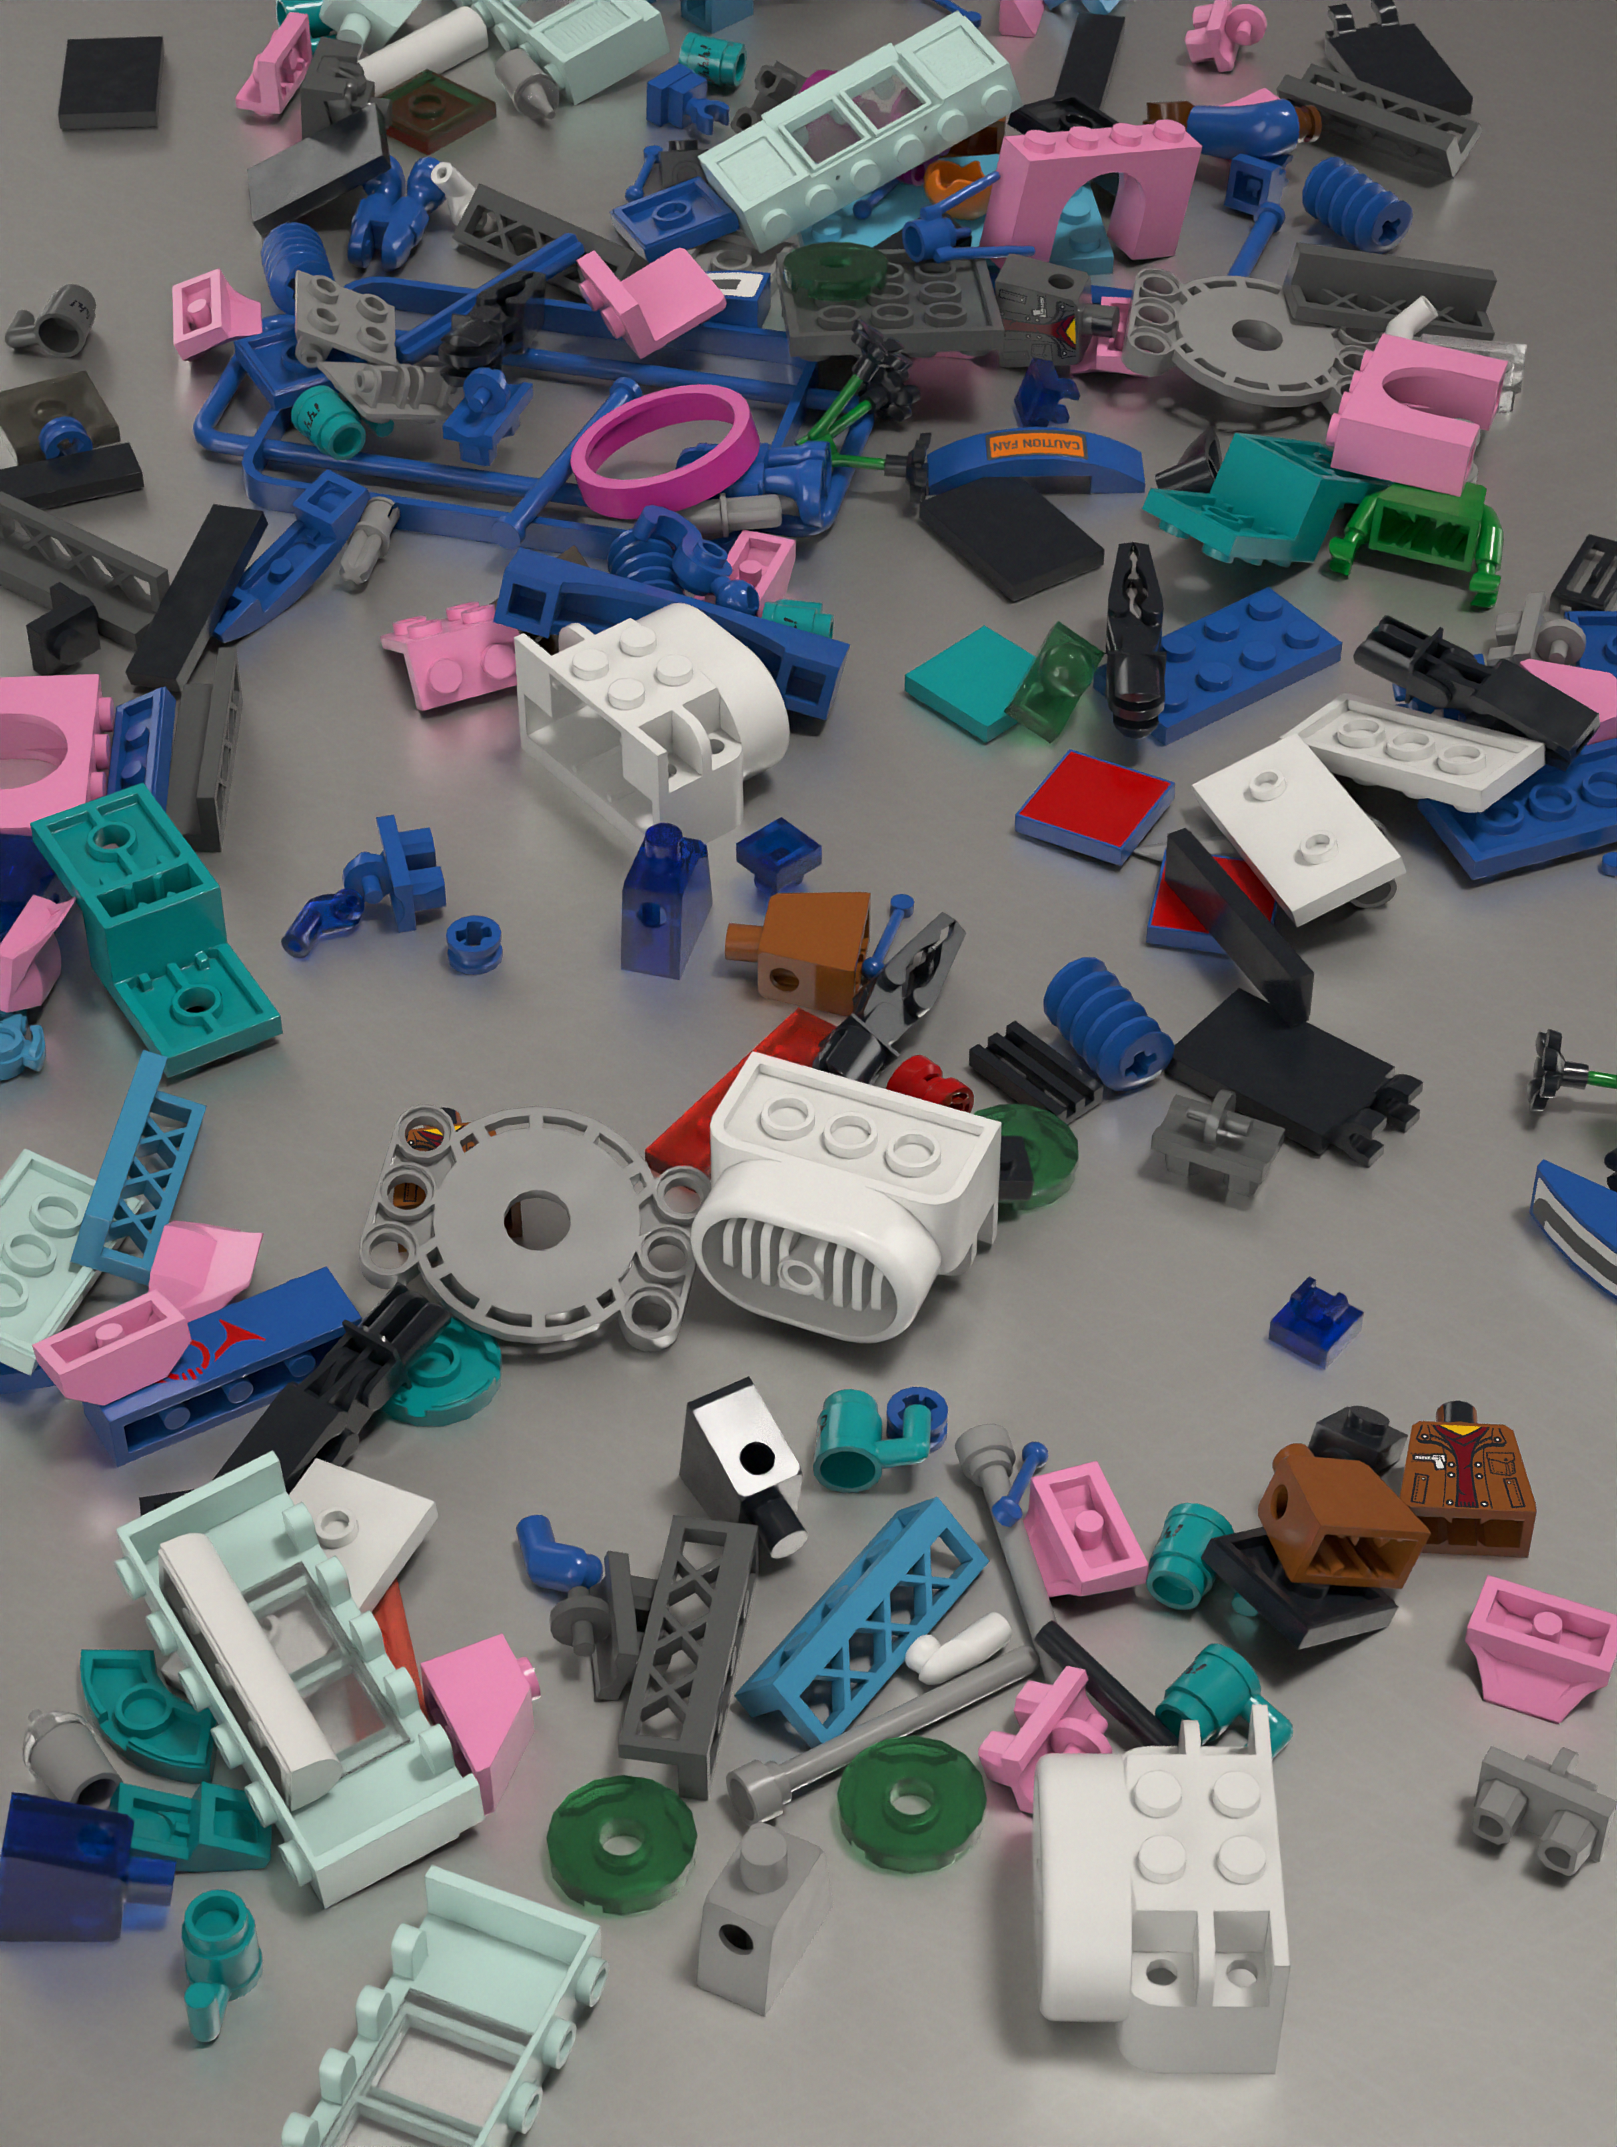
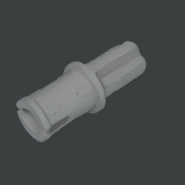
M720 493V499L705 500L676 512L690 521L701 534L723 532V537H729V531L778 527L782 521L781 502L779 496L775 494L726 498L725 493Z
M377 496L367 502L360 522L356 524L347 539L348 547L340 561L342 566L339 570V575L344 581L352 580L357 585L365 583L377 560L382 559L387 554L390 548L389 535L400 517V510L397 507L392 510L388 518V514L394 505L392 500Z

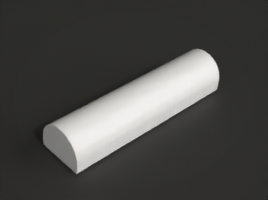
M463 6L363 58L357 63H360L363 67L366 80L375 82V97L393 100L489 48L487 29L481 17L473 9Z
M189 1533L161 1543L160 1550H158L159 1588L286 1807H289L292 1812L319 1799L338 1782L343 1770L342 1765L210 1539L201 1533Z

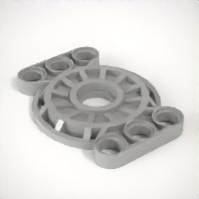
M1147 268L1141 270L1136 276L1130 297L1121 358L1123 364L1128 369L1143 376H1159L1177 366L1199 384L1228 398L1244 403L1271 407H1298L1321 401L1331 415H1333V413H1338L1343 393L1345 391L1349 392L1355 372L1354 369L1360 371L1365 350L1374 351L1384 332L1294 320L1282 285L1266 280L1243 276H1211L1195 279L1183 285L1178 277L1169 271ZM1236 338L1255 339L1269 345L1274 350H1255L1246 347Z
M420 1104L408 1108L400 1115L395 1124L361 1235L359 1266L363 1276L369 1283L381 1289H391L397 1282L407 1285L421 1273L426 1286L447 1311L473 1329L505 1341L545 1344L573 1340L599 1330L617 1318L624 1338L632 1347L644 1352H657L666 1349L675 1342L681 1329L697 1268V1262L691 1248V1228L698 1211L712 1190L711 1182L702 1171L691 1166L669 1168L654 1179L647 1162L624 1137L602 1122L568 1109L542 1106L505 1109L474 1120L456 1132L451 1117L443 1109L434 1105ZM529 1123V1128L512 1129L492 1137L488 1133L507 1125ZM543 1123L566 1125L582 1131L584 1134L581 1137L561 1129L544 1128ZM431 1125L442 1133L444 1139L441 1145L434 1150L418 1151L407 1143L406 1136L416 1126ZM473 1140L475 1146L464 1153L462 1147ZM599 1140L616 1150L629 1165L622 1168L607 1151L597 1145ZM640 1180L644 1189L636 1194L634 1186ZM414 1183L425 1191L427 1197L419 1207L411 1210H402L395 1207L389 1201L388 1195L391 1189L398 1184ZM687 1186L699 1194L702 1202L692 1212L678 1213L666 1205L664 1196L671 1188ZM525 1199H548L556 1202L566 1210L570 1220V1229L565 1238L555 1247L545 1250H528L517 1245L508 1236L504 1226V1219L510 1207ZM394 1241L402 1244L407 1249L409 1257L398 1268L383 1269L371 1260L370 1254L373 1248L380 1243ZM659 1245H673L684 1253L686 1262L679 1270L662 1272L650 1263L648 1259L650 1251ZM438 1261L439 1265L432 1269L431 1265ZM446 1287H452L463 1302L474 1308V1310L455 1298ZM609 1302L611 1303V1304H610L609 1306H607L605 1309L602 1308V1307L605 1306L607 1303H609ZM647 1303L657 1304L668 1312L671 1320L663 1330L646 1332L634 1323L632 1314L641 1305Z

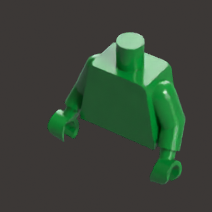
M1395 482L1388 488L1365 496L1344 528V539L1333 537L1330 540L1329 553L1333 558L1329 563V568L1331 571L1349 576L1356 551L1362 544H1366L1368 541V548L1467 572H1471L1475 558L1478 572L1474 573L1470 581L1469 590L1475 591L1477 594L1469 605L1493 608L1496 605L1501 576L1496 575V572L1501 569L1504 532L1494 509L1484 504L1487 488L1482 485L1466 482L1461 496L1457 497Z

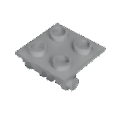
M297 270L295 274V333L298 341L296 357L299 362L308 368H316L318 362H324L333 347L381 366H396L394 306L387 304L383 299L373 294H360L341 287L326 276H313Z
M318 362L317 367L334 384L335 389L342 393L358 410L359 415L368 421L387 423L390 419H411L422 424H433L436 420H447L454 411L448 404L450 394L457 392L458 387L455 388L444 381L440 375V370L444 367H422L420 369L418 366H412L411 364H396L394 367L381 366L376 363Z

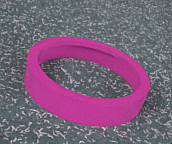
M686 385L644 395L607 413L582 434L573 448L570 462L583 500L589 508L607 517L638 519L645 506L655 505L677 512L699 504L720 493L737 481L750 468L758 454L760 439L749 405L742 395L722 386ZM698 420H714L733 424L727 436L713 450L696 461L674 471L633 480L611 479L596 474L600 466L614 452L638 437L657 429Z

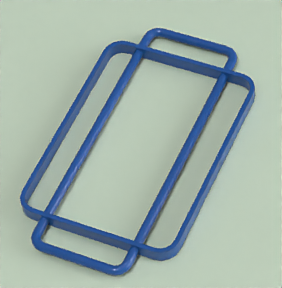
M368 277L355 280L344 286V288L360 294L378 296L387 304L394 306L395 310L436 315L476 290L473 288L393 277ZM545 299L544 325L540 330L626 342L622 336L616 339L612 335L601 316L600 309L594 312L588 304ZM278 314L262 319L263 333L295 324V315ZM706 321L667 343L664 347L795 366L802 370L797 385L528 348L520 355L509 354L503 358L502 363L505 366L616 381L620 377H628L637 384L661 388L702 384L716 385L734 390L746 400L788 405L772 441L771 449L793 446L808 409L827 411L841 392L818 388L819 361H806L799 356L790 357L785 331ZM395 329L396 339L409 331ZM438 350L431 355L438 356ZM235 353L194 419L192 427L196 442L206 450L243 457L244 488L249 500L259 507L278 512L294 514L291 504L312 483L278 479L263 475L262 472L269 461L523 498L540 479L362 452L348 460H335L330 455L322 453L314 445L281 441L291 423L293 406L274 411L270 407L254 437L216 431L214 429L247 374L237 360ZM853 395L841 413L846 414L857 406L860 396ZM865 414L850 426L839 454L862 455L874 425L875 414ZM833 467L830 494L825 496L823 527H808L803 524L800 516L782 514L780 526L751 529L750 531L803 538L824 532L836 520L856 468ZM565 482L549 501L588 507L583 500L578 484ZM369 492V500L373 497L381 496L394 502L388 518L393 509L399 508L400 517L393 528L399 530L497 544L492 537L491 527L499 517L510 514L503 511ZM536 517L526 528L525 539L519 547L562 554L575 545L582 557L607 560V553L611 543L627 530ZM742 530L732 531L729 533V537L708 541L720 546L728 555Z

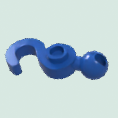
M655 505L644 507L632 529L634 536L646 542L652 533L658 534L670 540L677 547L673 555L672 567L678 575L677 582L682 588L702 597L708 593L713 594L716 597L715 605L753 616L757 614L760 605L758 592L752 584L744 580H731L729 578L733 570L727 561V553L720 546L711 541L704 540L700 531L690 521L676 512Z

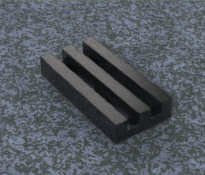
M1588 534L1551 594L1550 611L1560 613L1564 605L1571 607V611L1612 610L1617 602V568L1599 598H1595V595L1617 560L1616 541ZM1597 551L1604 552L1603 557L1592 571L1581 593L1574 592L1573 590Z
M1013 1021L1006 1026V1035L1004 1037L998 1032L988 1037L986 1048L977 1044L969 1049V1066L1055 1131L1065 1127L1103 1101L1102 1084L1017 1021ZM1003 1058L1016 1069H1018L1020 1072H1022L1024 1075H1026V1079L1000 1059ZM1045 1090L1052 1096H1054L1056 1099H1058L1060 1102H1062L1064 1105H1066V1107L1061 1106L1059 1103H1057L1055 1100H1053L1051 1097L1045 1094Z

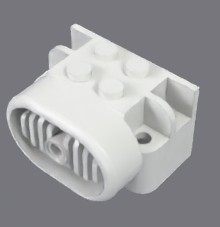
M673 603L636 621L629 618L596 635L579 623L569 624L559 632V653L552 656L526 634L522 633L514 637L521 748L661 867L739 826L744 817L743 782L778 764L787 751L789 743L788 715L781 693L770 672L748 647L702 611L691 605Z
M752 1051L712 1116L710 1123L712 1190L692 1224L690 1240L694 1258L702 1273L721 1294L740 1307L755 1314L848 1342L877 1343L892 1339L900 1335L911 1325L937 1275H962L969 1270L977 1252V1239L992 1244L997 1236L1002 1122Z
M1252 1704L1247 1747L1201 1746L1198 1720H1182L1178 1746L1138 1747L1122 1755L1096 1753H1049L1043 1755L1035 1767L1033 1790V1895L1038 2004L1042 2015L1046 2019L1055 2022H1115L1116 2040L1120 2053L1128 2063L1142 2071L1154 2073L1276 2074L1290 1972V1956L1268 1706Z

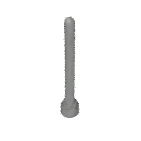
M997 1424L978 1425L967 1430L957 1439L955 1451L964 1476L973 1480L975 1485L983 1488L1034 1642L1036 1634L1045 1624L1051 1620L1056 1622L1057 1620L1022 1517L1012 1527H1006L1000 1524L992 1513V1506L1000 1498L1007 1496L1011 1489L1009 1477L1013 1472L1012 1467L1015 1463L1016 1455L1009 1434L1004 1427ZM1034 1642L1046 1682L1053 1685L1064 1669Z
M1018 1647L780 1765L772 1760L765 1764L759 1760L751 1761L729 1772L726 1776L727 1790L732 1804L748 1826L757 1822L765 1823L782 1814L783 1805L791 1801L793 1791L1032 1674L1039 1666V1655L1032 1647Z

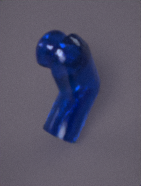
M344 888L340 889L336 894H325L310 899L282 937L281 945L283 949L292 957L305 958L319 938L351 930L360 922L364 913L365 902L363 897L353 889Z

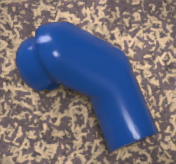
M531 1515L523 1518L516 1526V1533L527 1574L537 1586L568 1593L570 1589L577 1586H583L589 1590L590 1587L602 1580L603 1565L600 1559L593 1554H586L585 1550L580 1547L556 1543L551 1523L547 1517Z

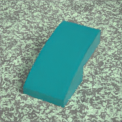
M202 1781L193 1797L189 1798L120 1782L110 1798L106 1861L134 1867L184 1872H224L265 1868L271 1860L272 1824L266 1828L262 1826L243 1790Z

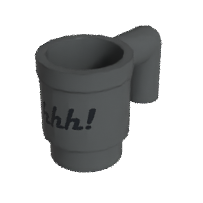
M69 284L61 287L49 298L36 322L35 317L29 311H18L5 333V342L11 348L39 345L47 353L57 357L69 358L78 354L83 348L95 320L96 302L93 295L79 285Z

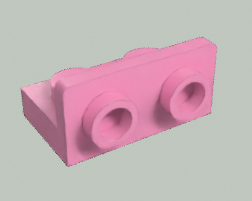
M290 12L279 29L273 31L270 42L263 52L255 58L252 74L235 97L237 108L253 110L261 115L282 113L304 80L312 60L308 14Z

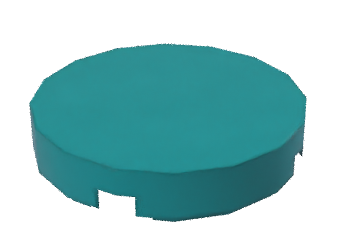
M451 1318L449 1326L407 1372L413 1387L408 1390L400 1386L381 1409L393 1419L415 1426H447L471 1418L490 1404L501 1387L502 1356L495 1337L473 1329L462 1320Z

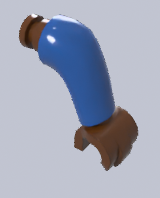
M1285 99L1243 106H1195L1188 101L1147 102V119L1143 120V125L1155 124L1156 121L1162 119L1176 121L1185 127V131L1203 146L1201 154L1232 160V158L1240 153L1261 160L1289 154L1302 141L1305 143L1316 141L1320 136L1322 128L1321 116L1315 106L1307 105L1298 108Z

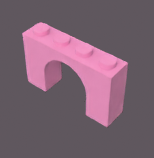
M1167 119L1158 120L1155 124L1134 126L1128 123H1117L1112 128L1100 129L1076 126L1072 127L1069 131L1048 133L1041 130H1030L1026 132V135L1004 136L996 169L1000 174V179L993 183L979 247L1033 246L1035 254L1027 257L1049 262L1059 218L1072 195L1081 186L1097 176L1119 172V186L1107 236L1132 260L1174 256L1203 146L1185 131V127L1182 124ZM991 258L1000 269H1002L1007 259Z
M1383 333L1374 351L1365 350L1360 371L1355 370L1349 392L1345 391L1343 393L1338 413H1333L1326 437V445L1334 447L1331 468L1460 497L1470 475L1479 429L1489 431L1498 411L1508 361ZM1452 418L1466 419V420H1469V421H1471V422H1473V423L1465 422V421H1461V420H1456V419H1452Z
M99 674L0 677V760L35 759L58 767L50 775L35 783L18 788L0 789V874L54 872L33 842L30 823L107 795L105 772H101V770L109 769L111 746L109 735L105 734V732H113L115 711L113 698L103 697Z

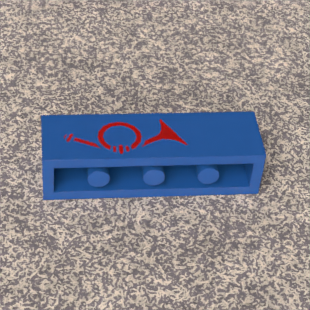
M323 1267L188 1322L192 1341L166 1378L105 1406L82 1401L84 1414L116 1467H121L271 1404L289 1382L294 1381L300 1384L320 1365L325 1355L346 1333L342 1325L345 1319L358 1326L362 1322V1317L328 1267Z

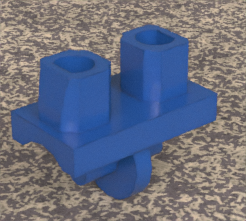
M477 368L473 370L464 381L463 391L465 397L442 425L443 439L459 442L460 459L462 461L481 466H490L498 456L497 444L500 440L513 436L520 427V414L534 397L533 384L527 382L517 385L508 384L504 373L498 369Z
M394 815L376 817L383 851L380 855L361 852L356 858L348 862L342 874L343 885L350 897L369 904H377L383 897L389 894L398 933L416 930L415 912L447 906L444 877L441 866H436L432 833L430 827L398 832Z

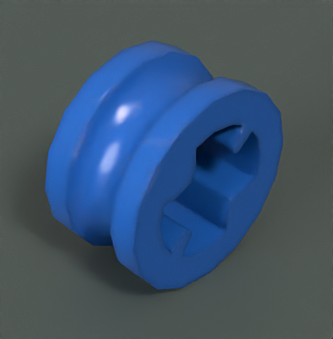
M64 416L51 420L42 428L39 435V446L46 459L93 450L92 441L82 423L73 417ZM64 439H68L69 443L74 442L73 446L67 450H64L62 445L59 448L57 445Z
M476 915L462 917L454 921L448 927L446 933L447 955L450 965L456 971L468 975L485 974L496 969L503 957L501 946L502 934L499 925L490 918Z
M925 1387L902 1389L894 1394L887 1403V1439L903 1438L904 1410L911 1405H923L931 1411L929 1453L931 1454L941 1448L947 1439V1403L936 1391Z

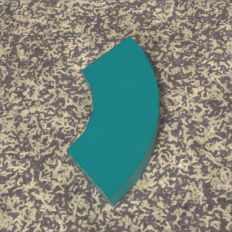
M81 1649L80 1673L87 1709L94 1725L109 1745L128 1761L158 1776L192 1784H201L202 1781L212 1783L217 1746L212 1737L211 1729L219 1724L208 1707L197 1712L191 1704L167 1690L157 1675L154 1650Z

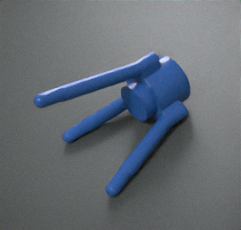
M997 171L976 180L937 204L922 207L920 209V218L906 222L902 230V241L905 251L914 262L933 258L937 264L951 260L1007 258L1009 254L1027 257L1035 254V248L1033 246L953 248L958 239L971 235V229L969 227L955 229L953 222L948 217H942V214L1000 179V174Z

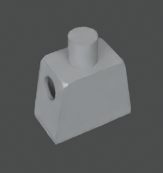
M757 1822L750 1826L711 1887L703 1904L697 1969L698 1987L763 2016L767 2015L833 1907L826 1856L820 1847L764 1822ZM747 1933L753 1941V1949L746 1950Z

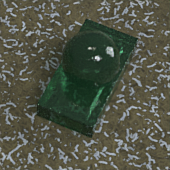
M1058 621L1048 632L1003 712L1051 744L1060 735L1082 694L1090 687L1094 672L1105 653Z

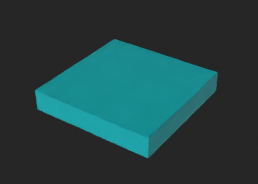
M984 625L905 674L904 691L987 743L1064 694L1067 689V676Z

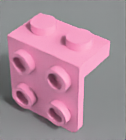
M684 248L672 250L621 282L595 250L576 260L585 279L578 286L586 302L594 312L599 309L601 310V316L612 335L616 339L622 336L640 360L654 351L663 348L667 343L697 325L706 322L712 316L721 312L727 305L720 289Z
M475 601L455 605L446 609L447 618L441 620L432 619L426 621L425 616L403 619L392 624L393 633L380 637L384 649L404 654L416 706L419 710L432 709L517 685L514 637L520 635L519 630L494 623L495 607L493 604L479 606V602Z

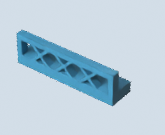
M143 1050L86 1208L70 1262L148 1286L164 1226L169 1223L207 1106L158 1091L168 1057ZM150 1112L186 1123L187 1126L163 1133L150 1117ZM157 1153L169 1168L149 1173L138 1158ZM144 1194L156 1210L135 1215L123 1199ZM129 1236L144 1255L141 1259L106 1248L104 1245L106 1242Z
M938 1496L898 1510L734 1694V1697L751 1717L780 1710L811 1749L841 1735L905 1661L906 1652L913 1642L920 1636L929 1633L989 1563L988 1558ZM938 1537L942 1539L961 1563L949 1578L931 1576L930 1546ZM913 1567V1575L906 1574ZM895 1586L913 1587L914 1619L909 1624L891 1623L890 1592ZM932 1589L938 1590L932 1597ZM872 1614V1621H865ZM855 1632L873 1634L874 1665L868 1672L850 1670L849 1639ZM892 1636H898L892 1643ZM831 1660V1669L824 1668ZM813 1680L832 1681L833 1712L823 1724L800 1697ZM850 1683H857V1685L851 1690Z

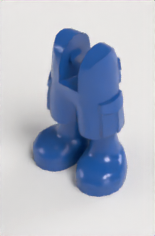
M391 155L390 170L362 184L368 197L362 198L351 220V236L347 247V257L352 265L359 268H367L375 249L382 250L381 260L385 271H394L397 268H401L407 262L410 250L415 248L421 241L429 225L430 217L428 214L439 208L446 200L445 193L431 179L432 170L441 161L436 158L424 157L414 163L407 180V196L403 170L399 162Z
M807 441L797 446L771 449V444L760 443L758 454L750 468L737 481L720 493H725L726 498L767 494L785 496L795 501L800 519L804 525L808 527H823L825 496L830 494L832 479L830 443L828 441ZM698 443L696 447L684 449L679 455L676 469L696 461L713 450L718 444ZM720 493L707 500L720 499Z

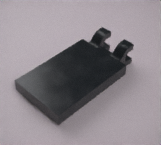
M1371 0V8L1376 14L1377 22L1370 23L1368 27L1355 29L1353 14L1346 3L1328 6L1327 15L1333 23L1334 30L1325 31V56L1338 73L1457 116L1471 114L1473 96L1414 23L1400 25L1398 12L1393 0ZM1368 100L1362 101V102H1365V103H1368V104H1371V105H1373V106L1378 107V106H1377V103H1374V102H1371V101H1368ZM1404 116L1409 119L1420 122L1418 118H1415L1413 116Z
M1241 988L1232 993L1175 1044L1173 1057L1164 1070V1073L1212 1098H1215L1221 1089L1234 1092L1236 1094L1235 1110L1242 1114L1285 1128L1286 1137L1319 1154H1322L1333 1144L1344 1150L1352 1159L1368 1168L1383 1155L1384 1144L1373 1138L1386 1127V1122L1406 1133L1420 1118V1109L1410 1105V1103L1422 1092L1423 1081L1407 1074H1396L1394 1076L1395 1066L1308 1022L1289 1027L1270 1003Z

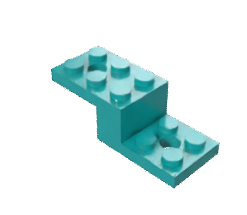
M1235 433L1209 494L1150 488L1142 509L1161 519L1158 527L1163 531L1182 539H1189L1192 536L1203 542L1201 551L1219 561L1232 563L1234 558L1237 557L1248 563L1261 565L1263 559H1266L1274 564L1289 567L1292 561L1314 563L1338 508L1343 509L1345 503L1358 508L1365 496L1388 488L1394 482L1331 468L1333 450L1318 442Z
M144 783L30 823L33 842L72 898L74 896L77 898L75 902L83 913L92 969L150 1052L168 1057L163 1071L168 1078L283 1034L281 1015L227 942L219 884ZM109 844H116L119 848L104 849L102 847ZM194 1006H201L206 1011L190 1013L186 1010Z

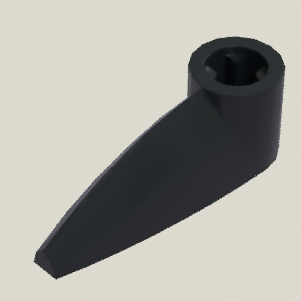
M1211 426L1188 446L1177 465L1155 475L1158 489L1210 493L1223 462L1219 439L1213 427Z

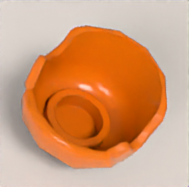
M936 160L926 169L923 187L927 198L933 205L976 180L985 177L982 172L980 162L976 160L964 167L951 161ZM993 184L946 212L952 218L960 220H975L984 216L987 213Z

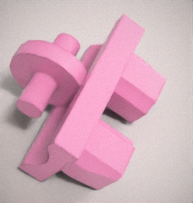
M1215 0L1213 4L1194 8L1192 17L1195 30L1187 31L1185 44L1192 64L1215 60L1219 73L1230 71L1233 69L1239 45L1245 46L1258 43L1266 31L1267 20L1263 11L1256 6L1240 4L1232 8V0Z
M1066 1666L1053 1685L1028 1680L1017 1695L1014 1708L1020 1731L1017 1735L1001 1731H991L979 1747L978 1756L987 1779L1010 1786L1020 1811L1033 1814L1035 1767L1043 1755L1049 1753L1113 1754L1111 1745L1103 1735L1108 1728V1722L1091 1704L1086 1695L1085 1685L1089 1679L1084 1669Z

